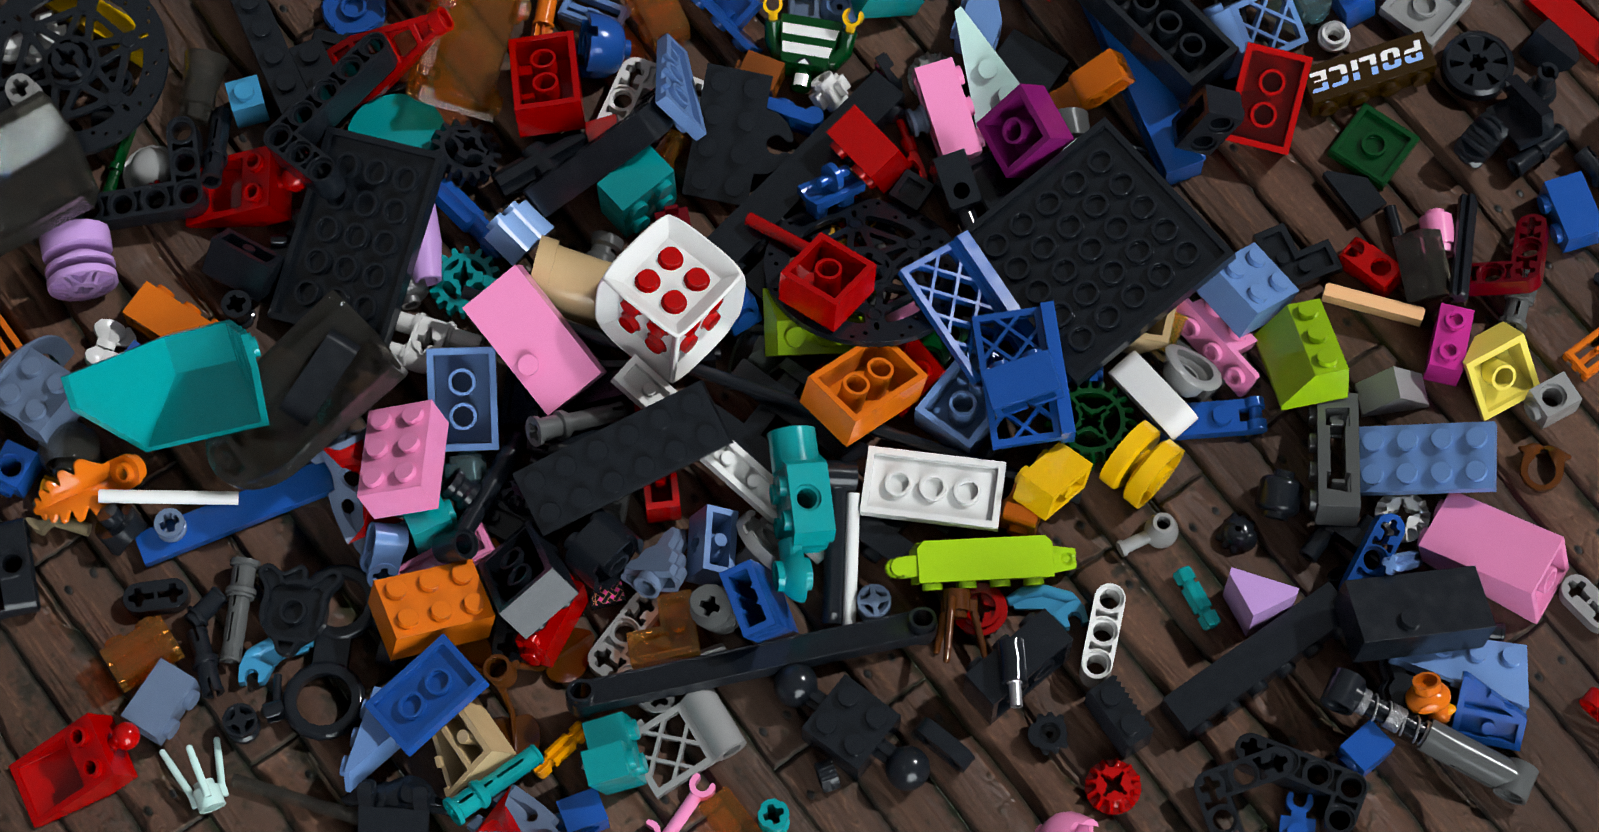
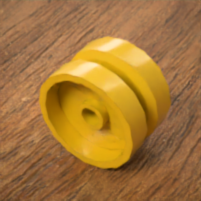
M1147 420L1139 423L1121 441L1104 464L1099 475V479L1114 490L1125 485L1123 498L1137 509L1144 506L1162 488L1179 465L1185 452L1184 449L1171 439L1159 443L1161 431Z

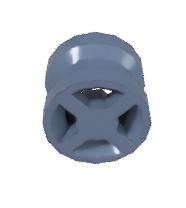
M869 584L859 591L857 595V613L862 621L890 615L891 595L884 586Z

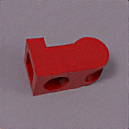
M1354 237L1338 254L1343 270L1373 290L1374 295L1388 298L1402 283L1403 266L1373 244L1371 245L1359 237Z

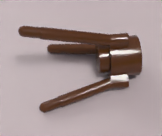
M943 589V600L940 601L938 632L935 637L933 652L934 654L940 653L945 631L943 662L946 664L950 661L954 620L966 619L968 612L971 615L980 654L983 659L988 655L978 615V600L970 599L971 591L969 589Z

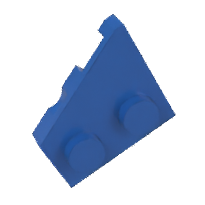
M1463 671L1451 728L1484 745L1520 751L1527 723V714L1474 675Z

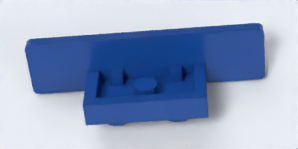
M691 0L700 9L704 10L706 8L713 15L710 18L711 22L721 31L725 32L727 30L734 37L731 42L742 53L746 54L748 50L760 54L763 51L743 30L763 7V3L760 0Z

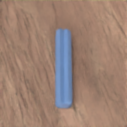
M1411 550L1384 557L1381 564L1386 566L1385 573L1387 575H1395L1422 566L1423 561L1418 559V551Z

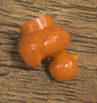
M1421 672L1413 677L1412 685L1408 688L1405 695L1408 709L1414 714H1427L1429 720L1434 718L1443 724H1447L1452 714L1456 711V706L1450 703L1451 692L1448 686L1442 683L1440 676L1434 672Z

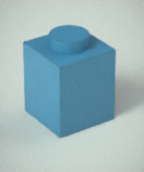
M257 74L225 83L238 129L270 120Z

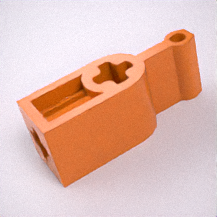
M1108 48L1073 72L1066 84L1050 92L1049 95L1057 109L1078 107L1089 110L1100 106L1133 84L1136 79L1124 55Z

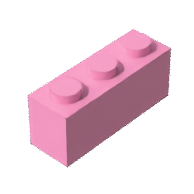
M950 57L914 68L911 77L920 105H923L930 122V135L937 157L963 148L969 161L980 156L983 151L982 147L985 146V139L979 128H975L972 116L975 115V109L971 97H965L961 85L965 84V79L960 65L955 66L953 58Z

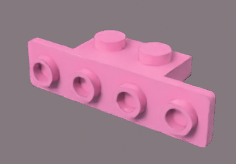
M1187 298L1177 306L1173 326L1200 355L1206 357L1218 368L1225 383L1238 397L1246 395L1259 378V373L1241 354L1252 349L1258 340L1251 333L1239 338L1203 298L1195 302Z

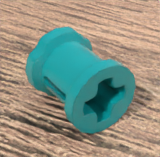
M775 798L764 801L757 813L760 831L787 832L790 825V814L787 805ZM774 813L776 817H779V823L773 824L772 820H768V814Z

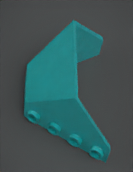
M230 319L169 333L60 377L70 409L73 412L145 452L269 425L259 367L256 358L261 356L259 345L255 336L252 337L250 332L247 333L246 329H243L241 325L238 326Z

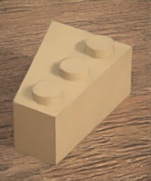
M478 697L432 737L438 755L434 757L436 766L442 769L447 785L443 789L445 796L450 798L467 788V782L477 779L480 781L516 755V752Z

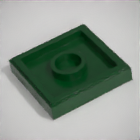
M1364 103L1328 150L1327 156L1356 175L1367 177L1375 187L1383 191L1417 146L1420 137L1372 106Z

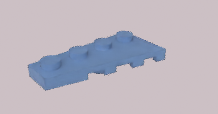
M1487 640L1485 645L1480 648L1388 659L1389 664L1405 668L1416 674L1434 672L1441 679L1450 683L1449 686L1457 689L1460 687L1463 671H1467L1526 713L1529 709L1527 645Z

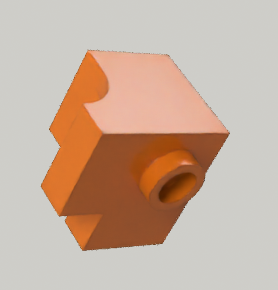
M1014 482L1011 493L1002 500L999 527L1007 529L1006 532L1011 536L1036 535L1041 518L1013 499L1017 486Z

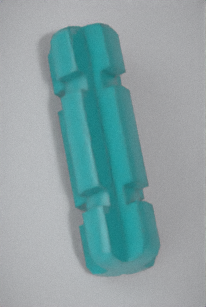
M1184 566L1173 573V579L1177 586L1183 587L1181 592L1194 615H1199L1197 620L1202 629L1207 631L1219 625L1221 618L1215 609L1211 610L1210 607L1213 605L1200 582H1195L1196 575L1192 568Z

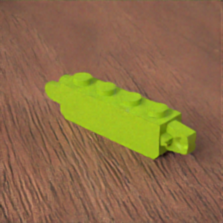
M1046 535L922 541L912 546L909 550V556H899L898 558L895 557L886 561L884 570L890 578H911V585H922V591L943 590V584L956 583V588L964 589L977 588V582L989 581L990 588L1011 586L1010 580H1023V586L1044 585L1045 578L1054 577L1055 573L1076 569L1077 562L1075 548L1053 546L1052 541Z

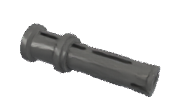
M616 401L615 403L571 413L556 410L550 416L541 418L535 415L530 416L526 420V435L534 447L542 446L545 441L554 439L565 441L573 433L611 425L627 417V408L618 410V408L624 407L625 404L622 401Z
M232 557L230 559V566L233 567L230 585L226 586L225 591L226 597L229 598V605L219 661L227 664H240L242 661L250 601H254L257 593L254 589L256 571L259 570L261 562L247 557Z

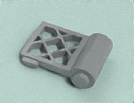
M714 688L684 694L685 696L679 703L649 722L644 723L642 719L637 721L640 738L644 735L657 738L653 755H645L646 760L651 762L649 772L645 774V779L657 799L690 780L694 774L701 773L718 761L732 757L746 746L747 741ZM680 714L686 723L682 738L664 734L667 721ZM659 727V731H658V732H653V731H652V730H654L655 728ZM690 731L694 736L695 740L688 739ZM662 739L681 743L676 762L658 758ZM686 744L700 747L707 757L694 766L682 763ZM656 763L674 767L672 779L661 787H658L653 779ZM680 768L686 769L685 772L679 775Z

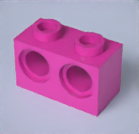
M1441 303L1434 321L1423 375L1424 380L1457 386L1463 372V361L1467 352L1475 310Z

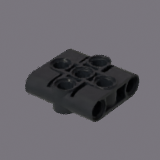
M24 517L0 522L1 621L2 619L41 611L30 532ZM22 563L20 570L15 573H8V569L12 564Z

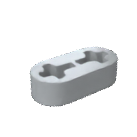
M1574 574L1566 577L1559 588L1558 595L1560 601L1587 629L1599 634V622L1594 620L1595 611L1599 613V589L1582 575ZM1577 586L1582 588L1580 596L1571 597L1568 594L1571 589L1570 587L1573 589Z

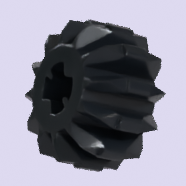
M1489 112L1481 113L1457 140L1453 152L1463 163L1475 169L1480 168L1508 136L1509 129L1497 116H1493Z

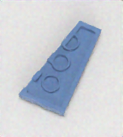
M666 33L657 40L655 103L672 118L673 123L681 133L687 132L697 141L707 133L688 53Z

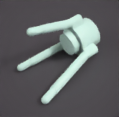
M214 737L213 739L217 783L214 782L213 778L205 779L193 746L190 744L186 746L189 760L198 781L193 785L195 791L192 790L164 749L159 751L164 763L187 795L192 809L198 808L200 814L210 813L226 805L224 797L229 796L225 783L223 755L219 737Z

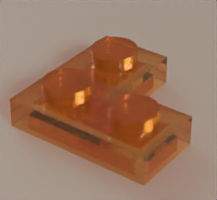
M691 589L662 594L657 597L660 618L659 627L626 633L630 664L633 670L701 656L698 627L690 613L689 598L692 594Z

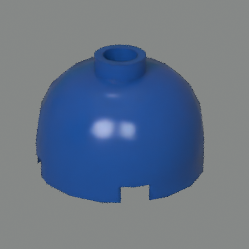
M587 12L585 15L588 20H582L577 53L582 54V58H584V65H579L580 77L605 79L613 76L621 68L624 59L630 58L631 40L626 39L624 28L612 17Z

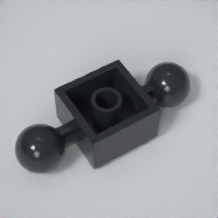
M805 664L788 665L776 673L773 689L779 701L789 707H802L806 705L814 711L802 727V740L826 758H831L834 764L858 781L877 758L885 764V773L888 781L899 790H916L927 781L930 774V763L926 754L914 746H901L897 748L889 742L901 726V715L849 676L844 674L832 691L826 695L818 689V680L814 671Z

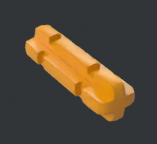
M576 721L568 728V734L563 733L544 751V763L532 770L540 779H545L553 771V766L558 767L577 749L578 743L582 744L586 741L582 722Z

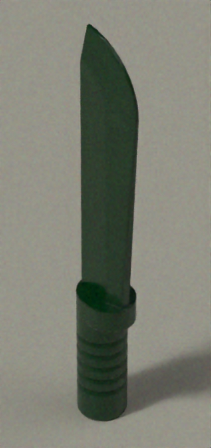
M136 130L120 141L114 161L110 162L108 168L110 171L102 192L117 190Z

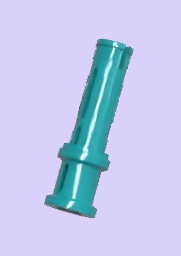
M530 744L522 752L480 781L475 779L467 782V788L452 798L446 797L442 800L448 815L458 826L465 824V819L480 808H488L490 803H492L491 798L537 766L542 765L544 758L534 744Z

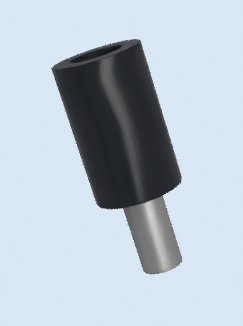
M1005 638L998 641L1001 684L1009 686L1010 707L1021 708L1023 707L1021 685L1028 682L1024 639Z

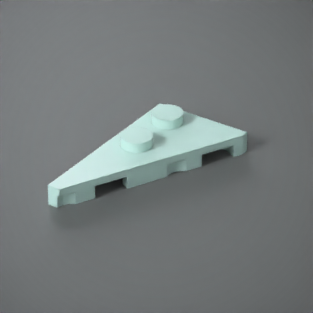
M960 6L954 13L970 97L975 109L974 119L976 124L1020 83Z

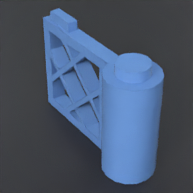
M1239 0L1224 8L1222 3H1217L1203 10L1205 16L1239 47L1231 68L1222 74L1224 80L1237 77L1245 43H1254L1256 34L1269 40L1268 47L1275 48L1277 43L1281 46L1276 49L1289 51L1309 41L1293 0H1282L1283 3L1279 13L1266 8L1268 0H1261L1260 4L1255 3L1257 0ZM1247 5L1257 10L1252 26L1243 22L1238 9ZM1264 13L1277 18L1272 35L1258 29ZM1283 22L1292 25L1297 37L1296 39L1287 42L1278 38Z

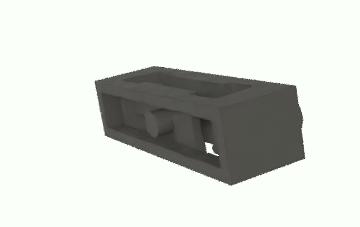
M1348 393V398L1308 405L1307 424L1313 425V433L1308 435V453H1314V461H1309L1308 482H1314V490L1309 491L1308 509L1315 511V524L1357 527L1361 509L1358 393ZM1345 427L1341 443L1342 479H1332L1331 488L1328 489L1331 473L1330 438L1341 439L1342 428Z

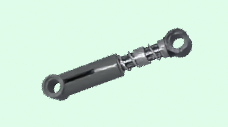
M1335 667L1320 698L1321 704L1326 708L1347 716L1352 715L1354 712L1360 716L1365 714L1372 718L1371 722L1374 720L1380 722L1381 727L1386 728V730L1388 729V731L1393 733L1399 732V736L1403 734L1413 739L1412 743L1417 741L1416 750L1490 787L1499 798L1515 805L1522 806L1526 804L1539 774V770L1534 765L1519 758L1507 757L1434 718L1424 722L1419 715L1412 716L1408 714V709L1401 707V705L1392 703L1390 700L1387 702L1381 700L1378 693L1373 694L1372 690L1370 691V689L1366 688V681L1359 674L1342 667Z

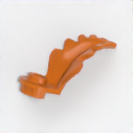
M123 454L103 464L78 459L73 463L74 474L64 470L57 472L60 485L52 481L45 482V487L48 491L44 489L38 491L40 498H34L36 505L33 511L36 515L41 516L44 521L49 517L52 523H56L60 516L61 523L66 524L69 522L71 512H73L78 522H83L89 509L97 516L104 506L111 504L98 503L99 489L129 490L140 485L147 474L146 465L142 458L136 454Z

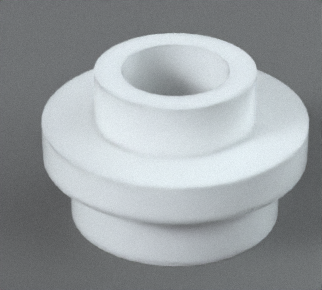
M1334 20L1320 27L1317 41L1325 51L1338 53L1347 48L1351 36L1345 24ZM1334 35L1338 37L1339 41H1332L1328 36Z

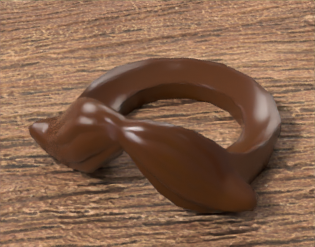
M1531 443L1519 446L1518 450L1522 453L1519 476L1530 489L1536 491L1551 490L1562 481L1565 462L1570 460L1572 456L1553 445L1543 446L1539 443ZM1541 450L1549 452L1556 472L1553 480L1545 485L1534 483L1528 475L1529 464Z

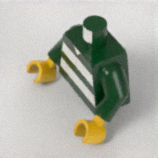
M764 0L763 8L768 13V17L765 18V45L771 58L785 63V76L792 77L790 86L792 91L801 94L808 93L811 81L818 75L826 71L837 72L851 58L857 37L855 28L864 21L862 11L859 12L858 20L855 23H852L848 18L851 7L844 10L842 14L843 22L782 13L781 18H779L778 12L782 9V0H778L779 7L776 10H770L766 4L767 0Z

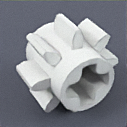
M826 71L818 75L811 82L813 93L809 95V98L815 106L821 107L823 110L827 108L829 112H833L848 98L849 93L847 90L851 85L843 74L838 75L835 73L833 75L831 71Z

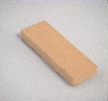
M1326 283L1321 298L1322 302L1420 327L1426 310L1424 307L1332 283Z

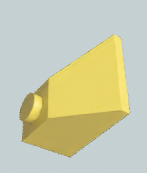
M1502 321L1474 336L1464 358L1463 365L1481 420L1486 421L1523 401L1529 389L1540 383L1524 333Z

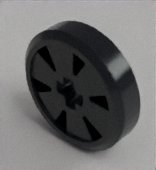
M1467 31L1455 36L1446 45L1440 61V73L1445 85L1455 95L1470 101H1487L1505 91L1506 79L1513 76L1514 58L1510 48L1499 37L1485 31ZM1472 61H1477L1478 65L1482 63V71H1477L1476 67L1471 68Z

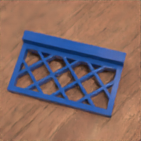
M966 230L957 235L948 244L900 269L897 275L974 386L981 382V376L970 363L971 353L977 355L976 346H973L972 320L968 322L954 318L955 305L959 304L972 308L971 316H977L978 310L991 314L1019 310L1021 308L971 234ZM949 253L956 263L955 273L938 268L940 257ZM919 270L931 274L929 287L918 285L911 276V273ZM937 276L954 281L951 294L934 289ZM959 282L970 285L975 291L974 301L957 296ZM933 297L950 302L948 316L937 313L932 307ZM1028 318L1019 319L1013 327L1014 330L1027 339L1035 330ZM1011 320L1003 322L1008 325L1011 322ZM994 324L993 329L980 325L981 334L992 336L991 343L993 344L1004 331L996 324ZM952 325L969 330L967 344L956 341L951 335ZM1009 333L1004 338L1005 341H1009L1016 351L1010 355L1014 357L1023 346V343ZM1036 336L1032 342L1038 346V340ZM994 352L987 361V369H989V365L994 360L1005 359Z
M1054 301L1041 302L1039 307L971 316L992 450L1061 441V444L1075 442L1076 430ZM1034 317L1036 329L1028 339L1013 329L1019 319ZM1011 320V322L1008 325L1003 322ZM994 323L1004 331L993 344L981 335L980 325ZM1008 333L1023 343V346L1014 357L998 347ZM1036 336L1038 340V346L1032 342ZM983 345L989 348L986 354H984ZM1028 347L1030 349L1039 348L1042 351L1048 349L1054 359L1065 396L1049 401V411L1043 408L1046 403L1035 406L1032 399L1027 400V404L1035 410L1025 423L1012 414L1002 418L998 417L995 421L994 410L981 372L987 370V360L994 352L1010 362L1019 359ZM1041 413L1051 420L1053 432L1039 434L1031 429L1029 425L1037 414ZM1004 418H1007L1020 428L1013 438L998 439L997 427ZM1024 431L1029 434L1028 436H1021Z

